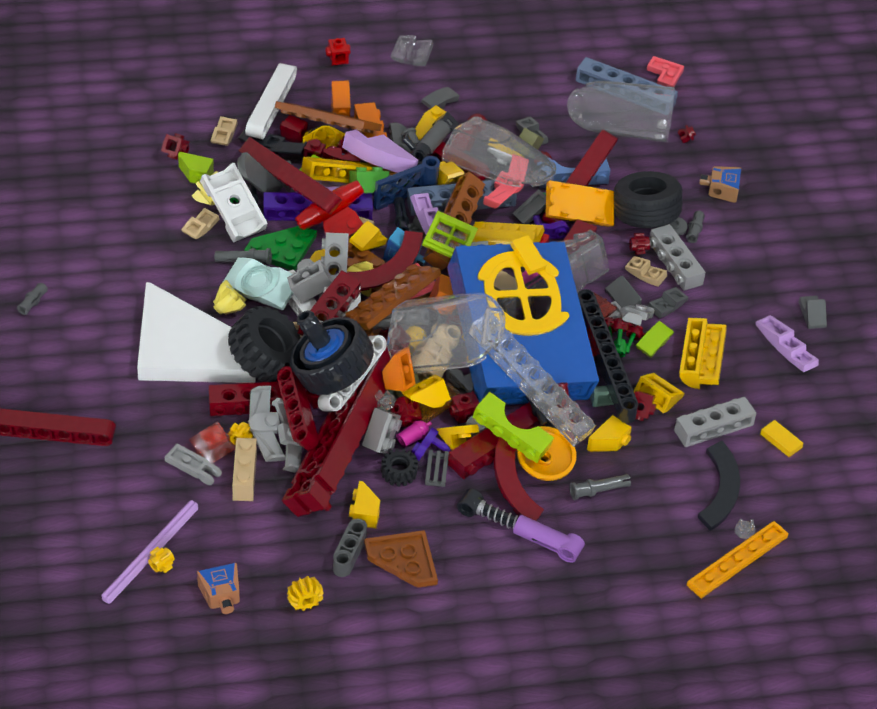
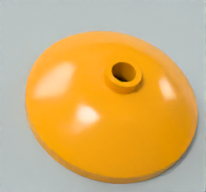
M540 426V428L554 437L551 447L538 463L526 458L517 449L518 461L528 474L537 479L545 481L559 480L567 476L575 465L576 450L574 444L560 430Z

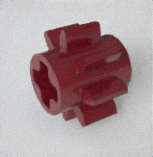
M634 233V237L629 239L630 251H635V255L645 254V250L650 249L649 237H644V233Z

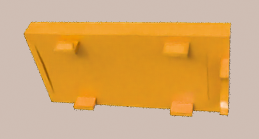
M549 180L546 182V217L575 222L578 219L589 224L612 227L614 225V191Z

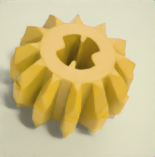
M306 576L303 579L299 577L298 581H292V585L287 587L288 601L295 610L301 609L304 611L306 608L311 609L312 606H318V602L323 600L322 585L315 577L309 578V576Z

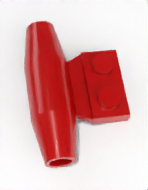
M356 180L332 191L342 201L331 215L314 203H311L295 217L300 229L305 230L323 222L325 234L326 232L348 233L350 236L357 232L363 223L357 213L348 206L364 193L360 183Z

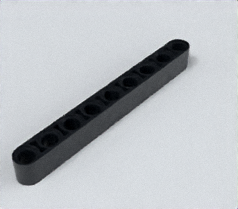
M588 289L580 290L578 298L590 346L620 421L632 423L637 415V399L595 294Z

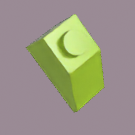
M184 152L178 153L179 168L189 182L196 184L198 181L200 182L202 175L207 174L211 176L213 174V159Z

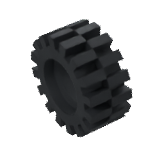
M397 448L395 452L390 450L389 454L386 453L384 458H382V477L385 478L386 482L390 481V485L397 483V486L400 487V483H403V486H407V481L411 484L413 479H416L418 460L415 455H412L411 451L405 453L406 449H402V452H400L399 448ZM403 465L407 468L404 470H396L392 468V466Z

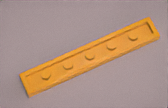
M775 521L771 522L688 580L687 586L702 599L785 540L789 533Z

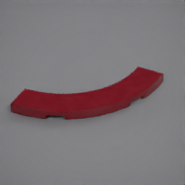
M404 231L400 249L388 262L371 270L361 272L347 271V273L361 282V291H367L379 286L382 287L413 264L421 247L423 233Z
M499 437L494 457V471L499 489L518 516L523 515L537 521L544 509L529 497L519 481L515 467L516 448L511 447L507 441Z

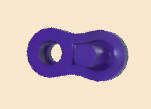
M539 215L533 217L535 225H543L544 234L550 235L549 239H562L569 233V227L565 221L546 224L542 223Z
M433 427L422 443L417 442L411 451L418 461H420L431 443L444 452H450L451 450L445 442L436 437L439 431Z

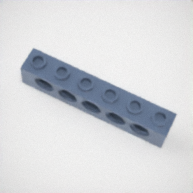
M585 57L577 68V82L668 116L676 104L678 91Z
M496 180L482 181L485 183L484 193L477 202V209L491 208L484 205L483 200L485 196H488L496 189L494 188ZM456 183L408 188L407 204L410 215H416L410 197L414 194L428 193L432 207H438V210L443 213ZM517 193L512 194L499 207L516 206Z

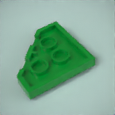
M299 226L254 237L250 240L244 251H249L251 248L256 250L271 248V264L295 271L297 265L302 261L317 237V231L310 228L301 230Z

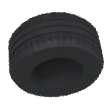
M643 171L629 174L621 178L614 187V212L619 220L634 227L656 228L674 222L682 212V186L676 178L666 173Z

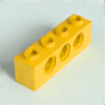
M303 157L301 171L314 180L349 183V171H356V167H367V170H372L374 166L362 162Z

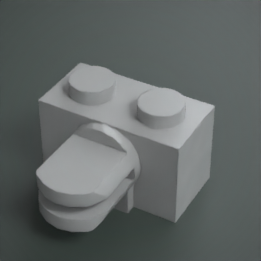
M304 259L297 265V272L287 277L290 289L300 303L322 293L324 287H328L333 282L331 274L321 260L314 263L311 259Z

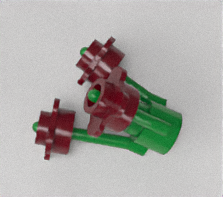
M612 317L604 318L611 337L612 333L618 331V337L613 342L620 358L629 354L633 340L637 341L645 335L642 331V326L627 323L622 320V317L614 319ZM622 332H626V336L629 338L627 344L622 339Z

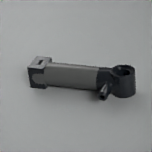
M447 111L436 119L432 124V128L417 145L408 136H405L402 141L411 150L409 154L418 159L417 165H420L422 160L430 156L448 134L457 128L459 123Z

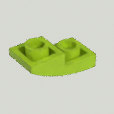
M658 321L636 344V348L652 358L661 346L663 347L670 339L674 331L661 321Z

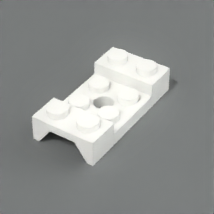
M235 163L230 164L224 171L214 175H202L200 182L208 197L211 196L226 223L225 228L233 243L266 229L268 223ZM237 198L239 203L232 204L229 199Z

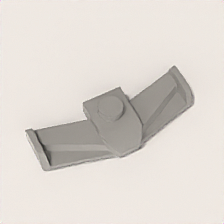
M636 304V306L627 305L622 307L619 314L623 321L640 326L642 320L646 321L653 317L655 310L646 305Z
M257 386L251 390L250 414L248 420L250 431L254 438L257 439L258 447L266 462L285 461L286 455L283 453L275 437V434H279L277 428L280 425L278 412H270L271 386Z
M276 398L272 402V406H275L281 424L277 426L280 444L286 445L285 467L283 470L297 473L301 465L302 447L292 439L283 399Z

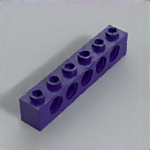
M264 192V218L266 220L296 221L295 217L312 202L298 192ZM363 193L348 207L354 210L359 217L372 220V193Z

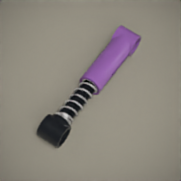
M467 489L457 504L458 511L464 516H487L488 520L493 519L495 523L500 522L501 526L506 525L508 529L513 528L514 534L558 553L559 557L566 562H575L585 545L583 539L576 534L570 533L566 535L526 516L520 515L518 518V515L515 517L511 515V512L506 513L505 509L502 511L499 507L495 508L492 504L488 505L484 501L483 495L476 489Z

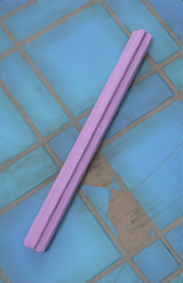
M190 500L103 592L101 596L104 602L107 604L112 603L148 564V559L151 556L150 552L156 547L163 548L198 510L196 502Z

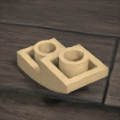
M634 256L625 266V269L635 277L657 287L667 277V270L652 267L650 260Z

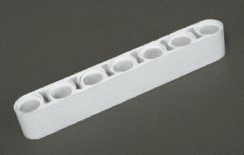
M278 64L247 122L246 136L259 139L265 138L279 109L275 108L276 101L283 102L296 77V66Z

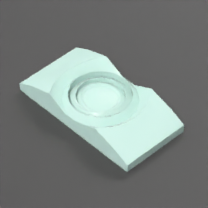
M238 258L224 281L228 280L231 286L243 297L280 310H284L293 295L287 279L292 273L280 267L266 266L251 258Z

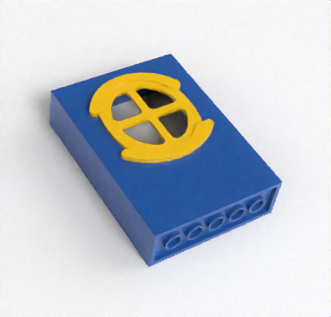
M533 242L547 265L544 270L537 272L548 285V288L544 289L525 288L521 273L523 265L510 244L461 245L455 247L447 268L474 392L479 402L489 392L504 401L505 405L527 404L529 402L527 395L531 392L533 394L538 392L539 397L544 402H557L555 384L562 382L568 383L569 397L572 401L588 400L597 386L599 378L565 242ZM504 268H512L518 289L495 290L494 281L497 274ZM518 297L521 300L525 319L517 320L508 315L498 304L497 298ZM528 297H551L550 309L544 317L537 320L532 318Z

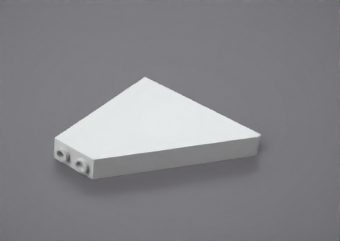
M146 282L137 366L138 380L255 383L256 377L253 378L247 371L244 372L241 369V365L235 362L234 355H231V346L228 345L230 326L154 284Z

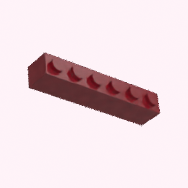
M541 399L542 403L547 406V413L553 422L554 410ZM529 402L506 416L512 425L520 429L540 427L538 419L532 414L533 410ZM488 428L451 450L449 452L448 465L462 479L474 475L479 469L493 462L496 443L499 437L494 435Z

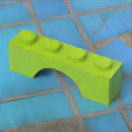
M489 392L477 405L473 418L480 425L490 429L494 435L507 441L511 447L522 452L526 458L538 463L551 447L554 437L539 426L533 429H520L512 425L505 416L504 409L506 403Z

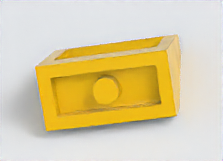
M655 373L641 376L633 391L635 393L636 390L656 395L653 404H656V408L663 413L670 410L685 394Z

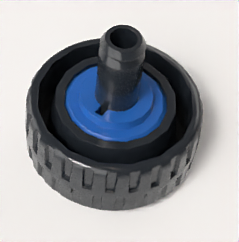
M308 310L299 314L297 324L304 335L298 340L291 352L290 366L304 388L316 395H329L339 392L356 382L366 372L374 355L373 344L360 324L349 317H335L320 322L314 313Z

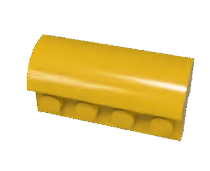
M475 222L473 226L478 228L472 242L488 241V245L511 244L513 240L527 235L532 242H540L545 230L543 225Z
M688 318L679 372L680 379L684 384L695 389H700L701 384L719 385L727 331L726 325L708 324L705 318Z

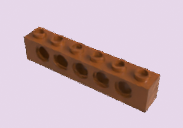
M471 172L461 176L443 213L470 224L472 221L471 216L478 207L477 202L484 193L485 183ZM440 222L437 226V229L448 234L452 229ZM456 229L453 236L459 239H463L466 235ZM434 233L432 237L433 240L443 244L447 240L446 237ZM450 240L448 246L455 249V247L459 246V243ZM427 248L423 257L434 268H440V271L448 267L451 259Z

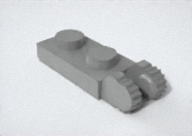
M176 444L165 456V462L197 479L199 478L203 483L210 486L215 481L211 475L219 477L222 474L220 468L210 463L209 460L179 444Z

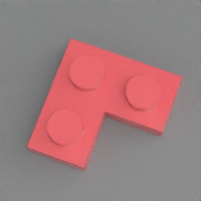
M653 56L647 65V71L660 75L657 84L673 89L684 71V66Z

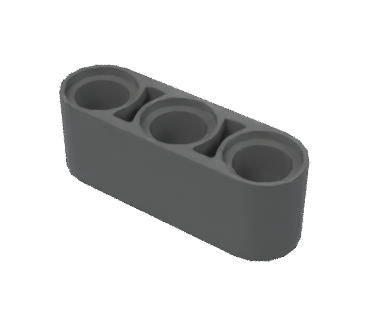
M353 519L350 521L334 553L333 572L338 577H346L351 573L364 546V539L367 536V524L364 520Z

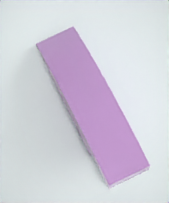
M358 130L345 133L342 148L366 162L396 173L417 166L418 159L385 135L367 138Z

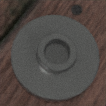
M680 217L670 223L678 236L683 235L687 231V223Z

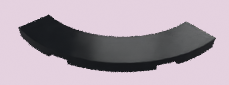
M722 440L706 450V454L713 461L720 478L719 490L715 499L706 509L698 513V519L710 531L718 527L728 517L735 507L740 490V473L737 462Z

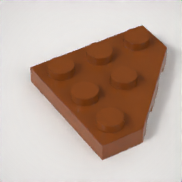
M425 530L364 539L368 561L416 588L438 585V578Z

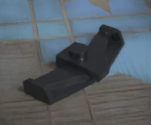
M246 128L238 137L241 142H245L250 137L245 135ZM269 134L264 139L251 137L276 155L278 153L298 154L300 157H304V147L307 141L304 143L286 142L285 137Z

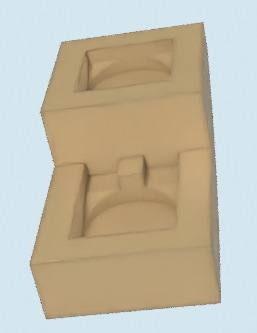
M220 116L218 125L214 129L211 143L228 146L238 124L237 119Z
M204 208L196 218L191 217L181 231L194 239H198L213 228L220 220L219 215Z

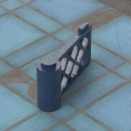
M427 156L420 165L376 181L374 208L380 210L388 207L389 204L394 202L396 197L407 198V189L412 188L415 184H417V187L437 185L440 168L439 159L434 156ZM394 186V189L390 193H388V191Z

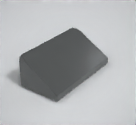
M623 275L605 288L607 293L621 308L627 305H641L642 298Z

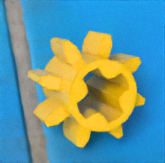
M241 422L239 425L234 423L228 433L231 443L235 446L236 438L253 437L249 424Z
M156 547L150 552L151 556L148 559V563L155 572L163 571L166 573L173 568L172 564L175 558L168 548Z

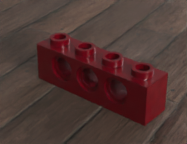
M341 270L310 311L314 313L319 321L339 317L342 312L345 314L351 305L352 299L356 300L360 295L361 290L359 288L361 282ZM299 326V328H298V334H300L301 336H303L304 333H303V331L300 329V326Z
M261 382L209 385L210 416L250 414L251 390L257 386H271L270 412H277L275 406H272V402L276 398H282L279 383Z

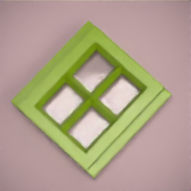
M437 211L422 246L451 258L455 247L461 245L471 246L478 228Z

